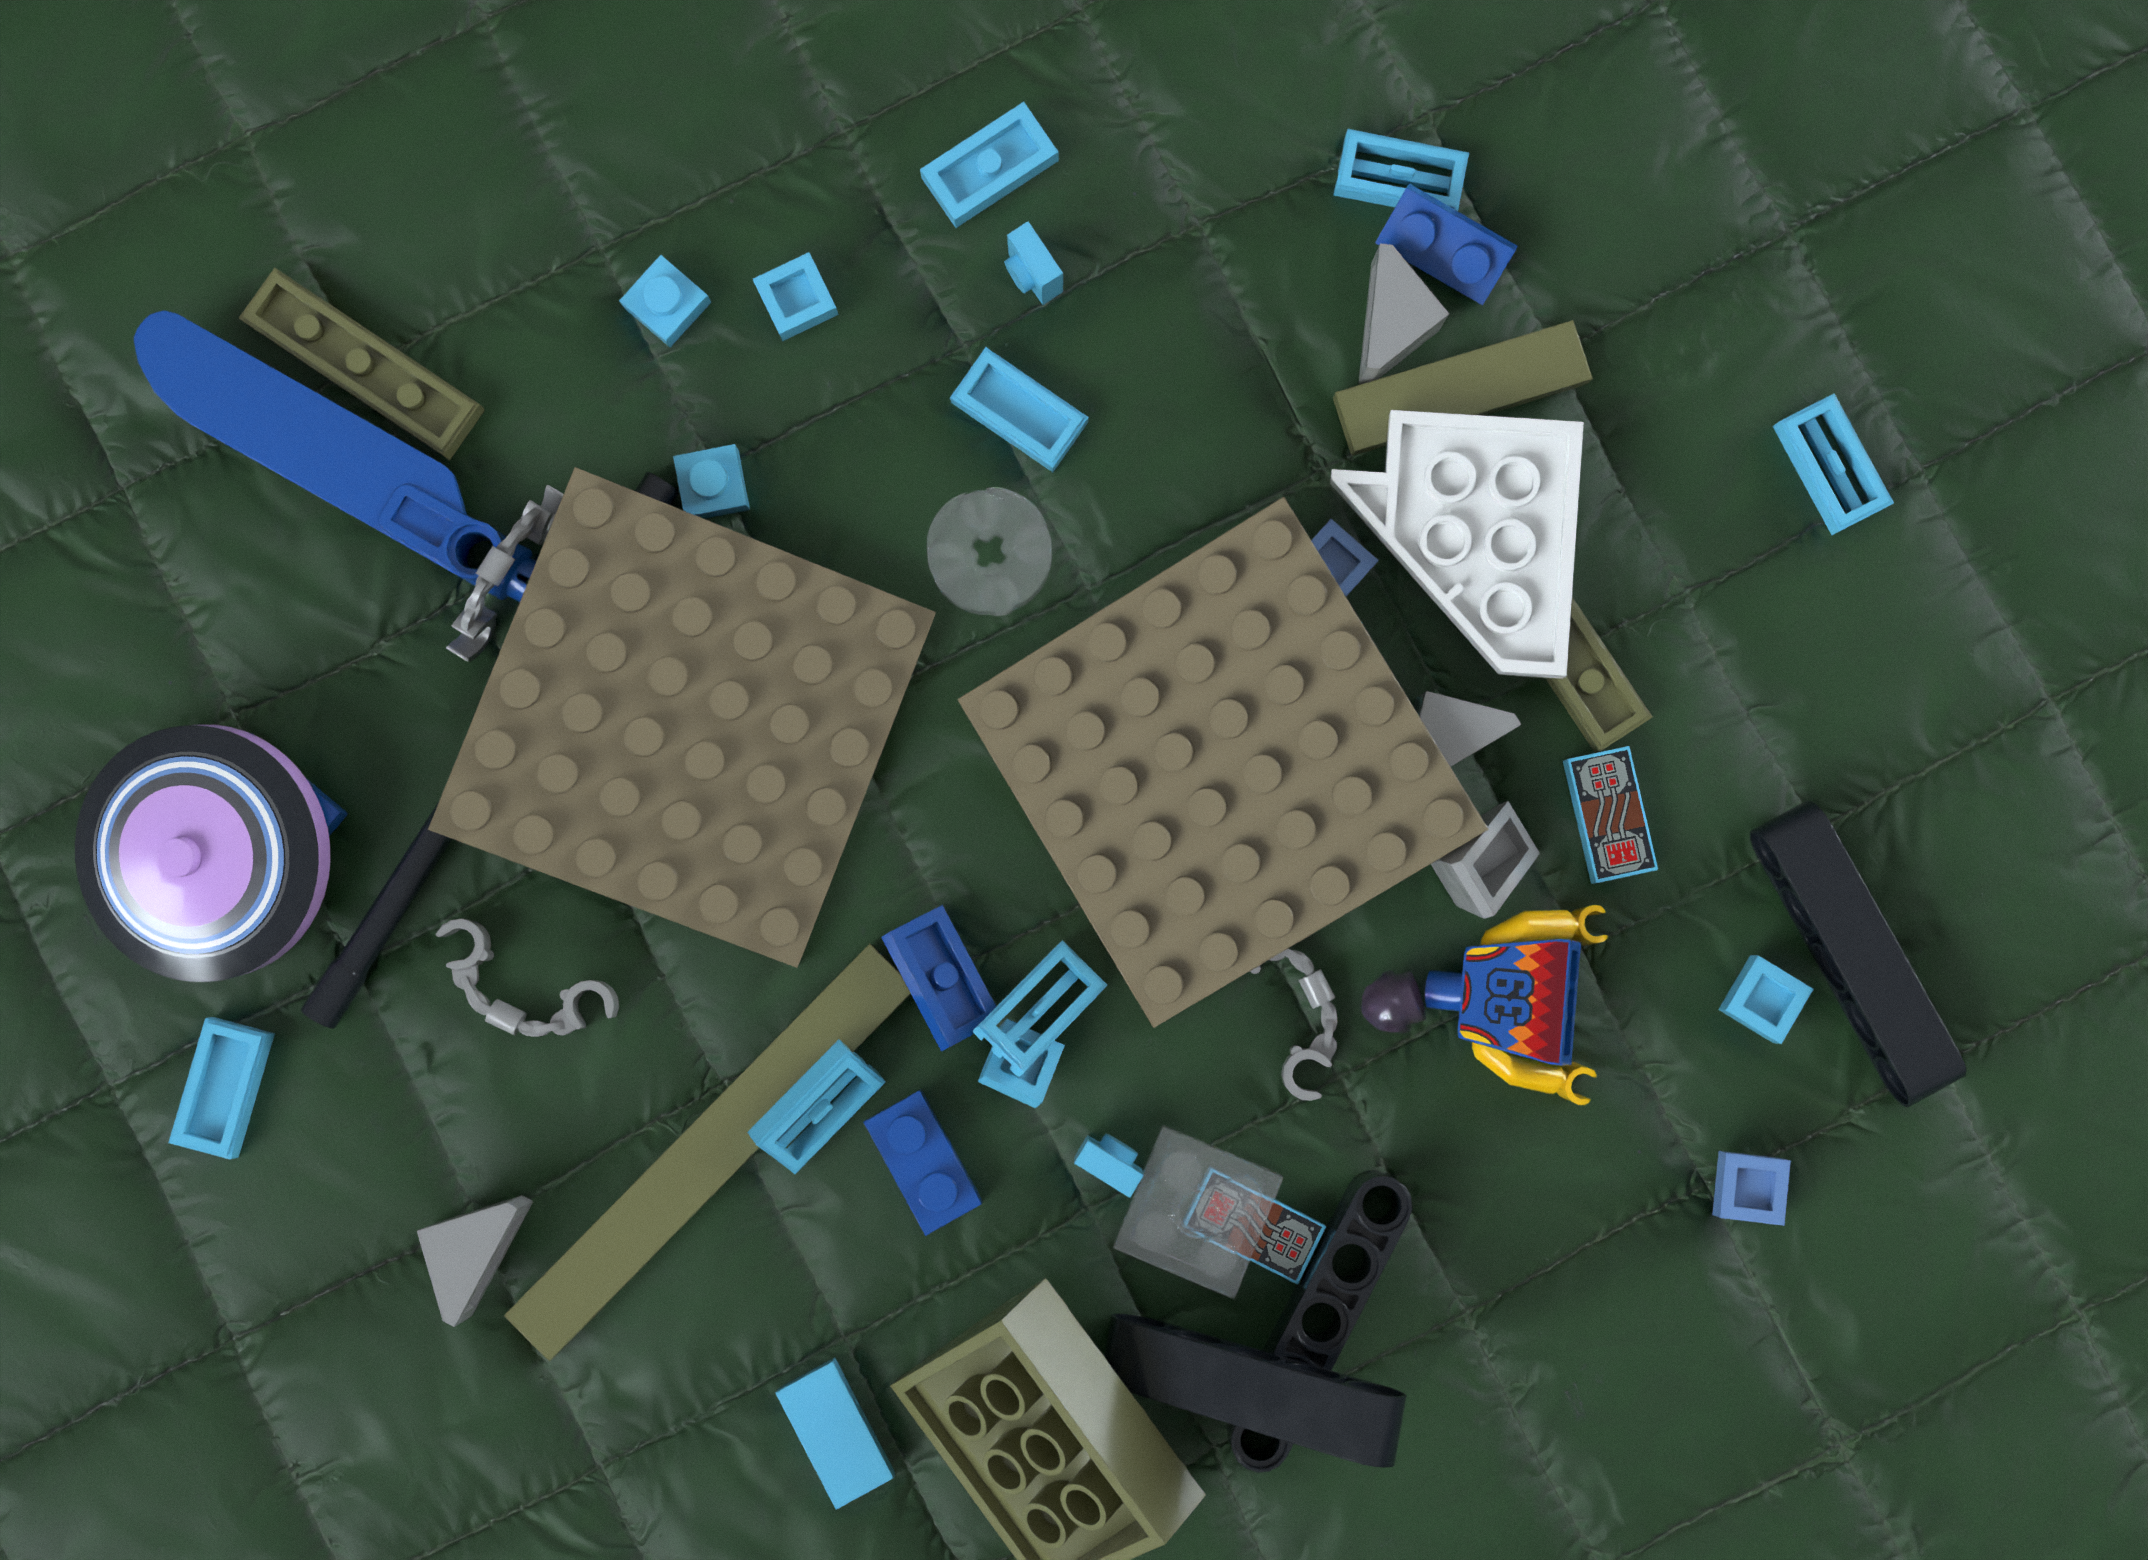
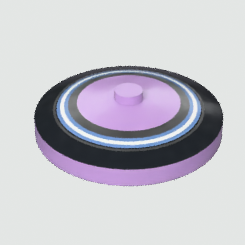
M184 725L158 730L135 740L118 752L102 768L87 792L79 813L75 835V864L79 885L86 905L96 924L118 950L132 961L156 974L188 982H214L238 977L263 968L279 959L302 938L317 915L325 896L330 871V840L323 810L311 785L298 767L276 747L253 734L232 727Z

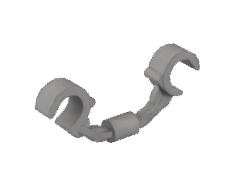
M547 485L541 506L529 500L521 519L514 524L508 536L497 547H491L476 572L479 576L472 595L467 599L462 613L452 624V627L460 631L461 635L446 647L447 650L465 661L471 662L485 649L494 633L497 613L484 606V598L494 585L499 587L515 561L512 556L520 541L528 538L538 545L545 541L564 495L563 493Z
M455 919L443 924L436 933L437 937H448L461 929H465L472 934L475 947L471 955L464 960L449 962L446 964V967L452 969L454 984L464 989L471 1007L481 1015H486L485 1022L514 1036L520 1032L526 1036L539 1037L547 1035L551 1031L557 1035H567L576 1029L586 1028V1023L579 1012L578 1003L583 993L588 990L596 991L601 995L604 1000L607 1018H615L617 1016L619 1001L614 989L605 982L587 980L581 981L570 989H564L560 992V998L564 1000L563 1009L552 1016L549 1024L543 1021H525L526 1012L499 999H496L491 1005L488 998L478 991L475 986L479 981L478 966L484 961H490L494 958V953L490 950V935L483 925L469 919Z
M1286 949L1269 960L1279 961L1287 957L1296 969L1305 974L1298 981L1312 1009L1321 1006V1023L1324 1033L1317 1035L1309 1048L1292 1045L1290 1047V1055L1287 1056L1282 1065L1281 1076L1285 1087L1292 1095L1301 1100L1312 1101L1321 1098L1322 1095L1318 1091L1298 1087L1293 1079V1070L1296 1064L1305 1059L1315 1060L1326 1067L1332 1066L1330 1060L1337 1049V1043L1332 1037L1337 1026V1013L1334 1005L1329 1001L1333 1000L1335 996L1321 969L1314 971L1313 963L1302 952ZM1260 965L1250 972L1253 974L1259 973L1261 970Z

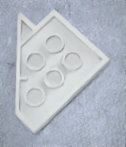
M1390 410L1385 473L1332 469L1330 484L1498 674L1563 679L1567 675L1584 422Z

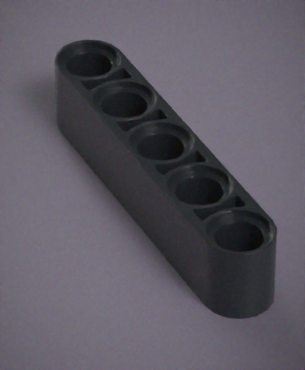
M1807 800L1753 829L1750 832V841L1757 858L1877 1073L1892 1096L1901 1105L1910 1107L1965 1077L1967 1070L1958 1048L1825 813L1815 803Z
M1379 1170L1364 1171L1353 1178L1336 1207L1263 1351L1328 1370L1333 1369L1410 1219L1412 1201L1409 1192L1403 1184L1388 1173ZM1384 1185L1389 1187L1393 1193L1394 1200L1391 1210L1381 1218L1373 1219L1366 1217L1362 1204L1366 1193L1375 1186ZM1347 1244L1361 1246L1364 1260L1360 1269L1352 1275L1342 1276L1336 1274L1333 1271L1332 1260L1337 1250ZM1315 1303H1326L1334 1308L1332 1324L1321 1333L1307 1332L1302 1328L1304 1312ZM1229 1423L1226 1424L1227 1437L1237 1461L1246 1469L1257 1473L1270 1472L1279 1467L1287 1458L1293 1446V1443L1273 1437L1270 1443L1263 1448H1248L1241 1443V1435L1245 1428Z
M1124 1313L1112 1314L1104 1356L1130 1393L1351 1462L1382 1468L1395 1466L1407 1398L1405 1393L1384 1385L1152 1318Z

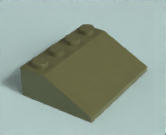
M1046 1278L1003 1303L890 1385L1017 1560H1131L1165 1545L1206 1496L1188 1472L1184 1463L1174 1453L1149 1419L1145 1410L1138 1404L1110 1366L1105 1356L1099 1351Z

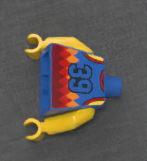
M1591 905L1575 909L1571 913L1567 910L1523 911L1486 930L1479 946L1465 948L1462 973L1429 971L1425 987L1426 1007L1459 1011L1458 1038L1472 1042L1475 1058L1509 1085L1548 1094L1557 1092L1560 1097L1577 1105L1588 1104L1591 1100L1590 1098L1573 1093L1571 1089L1572 1082L1577 1075L1586 1074L1591 1077H1597L1594 1070L1572 1062L1581 945L1596 944L1607 939L1608 935L1592 936L1587 932L1584 925L1587 915L1606 913L1604 908L1599 905Z

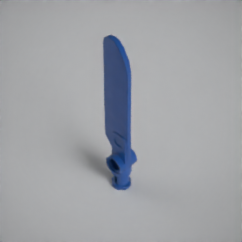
M164 310L153 313L146 317L137 328L133 340L138 363L153 391L176 415L199 430L461 577L470 584L476 585V580L479 576L476 574L478 569H470L468 566L467 556L469 550L480 541H491L493 546L497 547L507 536L495 530L489 524L467 515L456 477L445 465L179 314ZM520 543L517 544L512 556L515 559L514 563L499 587L494 585L488 592L489 594L500 600L511 597L520 603L527 586L526 581L530 579L536 561L531 558L532 552L529 548Z

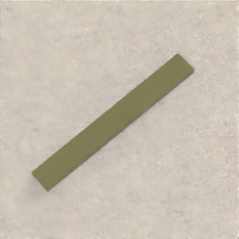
M869 944L504 1315L549 1362L757 1152L760 1147L754 1143L747 1132L836 1041L840 1039L852 1052H855L904 1002L911 993L899 970L872 944Z

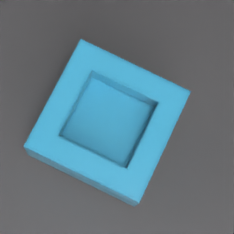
M1026 222L1007 234L1010 258L1005 260L1004 263L1011 278L1021 292L1025 294L1032 289L1042 305L1063 292V272L1030 223Z
M809 252L753 278L755 286L782 341L839 315Z
M662 255L655 260L619 300L630 314L668 347H671L711 303L704 291Z
M735 444L673 456L683 511L706 519L750 510L739 450Z
M1750 955L1718 1010L1770 1042L1782 1044L1811 995L1813 988L1759 955Z
M1006 1019L999 1029L1006 1035L1016 1022ZM1029 1029L1015 1045L1024 1053L1042 1034ZM1054 1041L1019 1077L1009 1069L1012 1065L1003 1056L999 1059L990 1050L978 1082L1036 1108L1043 1102L1065 1045Z
M1106 1133L1101 1142L1087 1135L1074 1157V1164L1129 1198L1144 1176L1142 1168L1133 1163L1138 1153Z

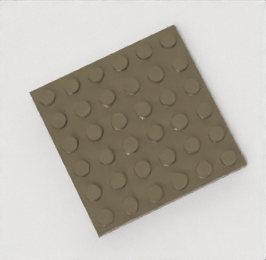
M575 467L428 830L798 968L936 612Z
M1285 497L1264 508L957 699L1153 1028L1489 830Z

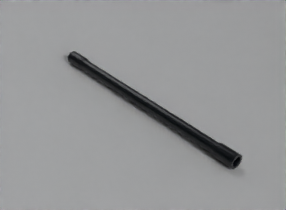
M648 471L635 489L638 493L668 505H672L679 494V491ZM438 803L340 955L329 964L302 1006V1013L313 1021L331 1029L336 1028L365 983L368 970L453 840L428 830Z

